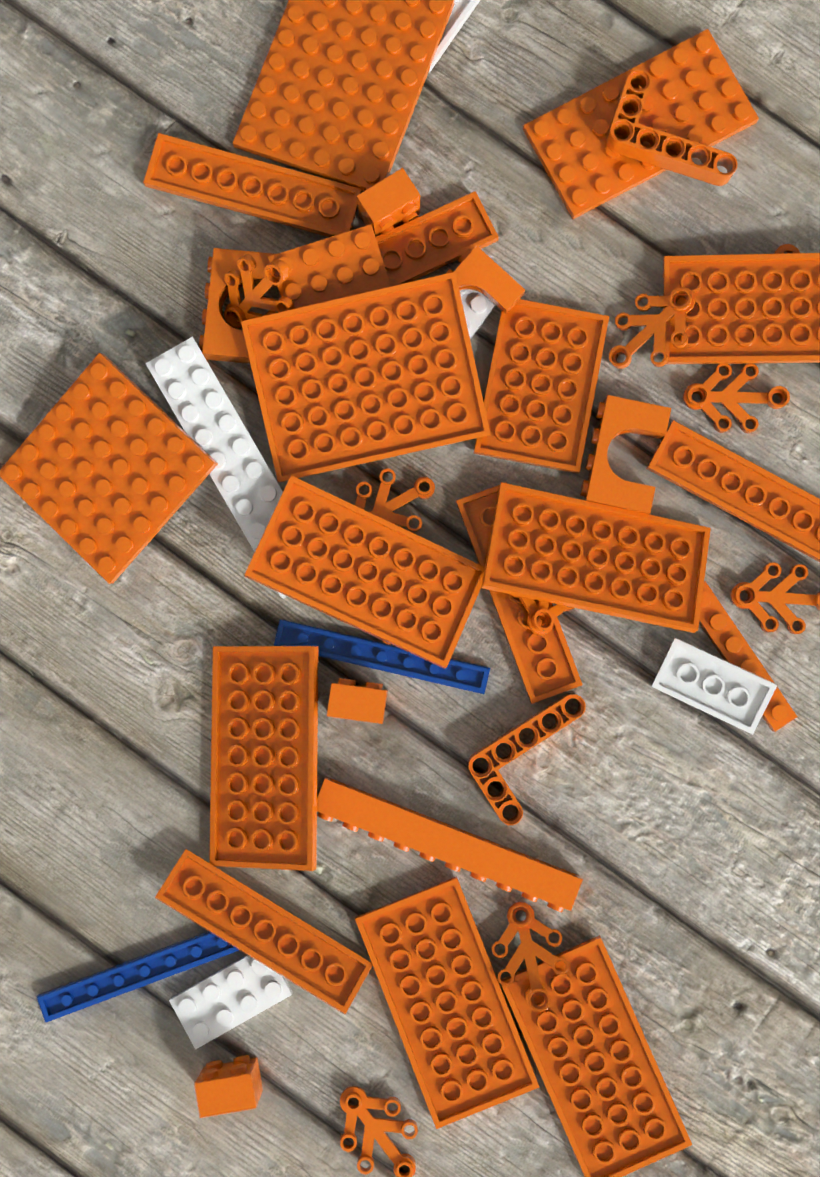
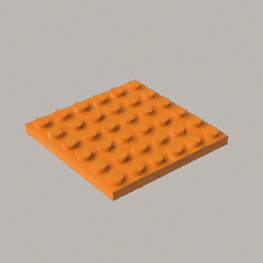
M99 353L0 469V477L109 584H112L218 463L104 354Z

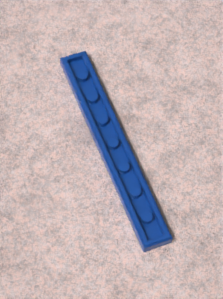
M281 619L279 620L274 646H318V656L480 694H485L490 672L488 667L450 659L447 668L444 669L394 645Z
M207 931L46 991L36 997L46 1023L239 950Z

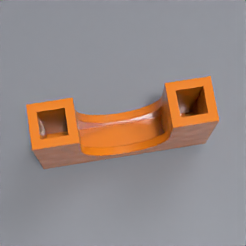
M478 246L472 251L467 249L458 260L461 264L455 271L450 269L446 272V274L456 272L459 291L475 290L481 292L505 314L511 310L525 293V289Z
M213 249V257L209 256L207 265L208 273H211L210 283L205 285V299H208L207 309H203L202 325H205V333L200 335L199 348L206 360L250 364L243 330L231 327L223 319V304L229 295L224 276L232 269H236L241 273L237 266V261L245 254H249L256 261V268L252 270L254 286H257L265 277L264 268L270 263L268 257L275 255L274 253Z
M607 395L604 402H599L596 412V418H600L599 426L593 429L591 444H595L593 454H588L585 467L586 470H590L588 481L583 480L580 496H584L585 501L645 514L651 513L656 487L626 481L618 477L609 466L607 451L611 440L621 434L633 433L662 439L667 433L671 408Z

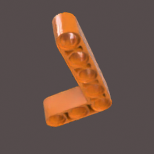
M633 70L627 77L607 136L606 143L608 148L615 153L715 186L727 184L738 165L734 155L638 123L651 85V77L645 70ZM632 84H638L642 89L637 90L632 87ZM623 109H631L634 114H627ZM615 133L624 134L626 139H618ZM647 141L651 147L645 148L640 142ZM671 149L675 151L677 156L668 155L666 150ZM691 158L700 159L702 164H695ZM717 166L725 167L728 173L720 172Z
M576 694L562 696L469 757L468 769L504 824H518L523 817V810L498 770L580 718L586 710V704L581 696ZM571 698L578 702V710L574 714H569L565 709L566 702ZM548 713L553 714L556 718L555 725L550 729H546L542 724L543 716ZM524 728H530L533 732V738L529 743H522L519 739V733ZM501 743H507L510 746V754L505 758H500L496 754V748ZM477 758L487 760L488 766L484 772L480 773L473 770V762ZM493 781H498L502 784V791L496 796L488 793V785ZM507 805H514L517 808L516 815L511 819L505 818L502 814L504 807Z

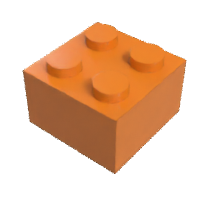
M401 168L357 195L359 216L365 226L372 224L375 237L381 234L386 235L394 230V228L418 218L420 214V193L405 170Z
M339 678L338 683H331L327 716L383 724L388 690H384L383 684L366 682V686L363 687L356 686V680Z
M243 1055L234 1058L233 1062L223 1063L222 1060L208 1062L202 1068L194 1083L200 1118L257 1108L263 1091L258 1057L250 1058L249 1055Z

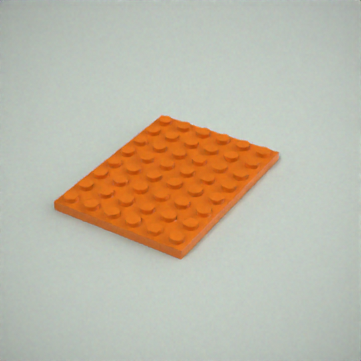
M289 0L233 140L234 147L339 183L361 188L363 191L387 178L455 5L454 0Z
M456 272L241 321L278 483L288 481L291 475L296 478H302L491 435Z

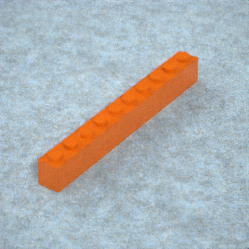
M327 776L317 797V816L324 820L332 822L333 818L343 821V827L356 832L361 828L368 831V836L375 840L383 842L384 838L394 841L393 846L409 852V849L412 848L419 851V856L426 860L434 862L435 858L445 861L444 866L460 872L461 868L470 871V876L477 880L485 882L487 878L497 882L496 886L508 892H511L512 888L522 892V897L537 902L538 898L547 901L549 908L559 912H563V909L572 910L583 881L577 874Z

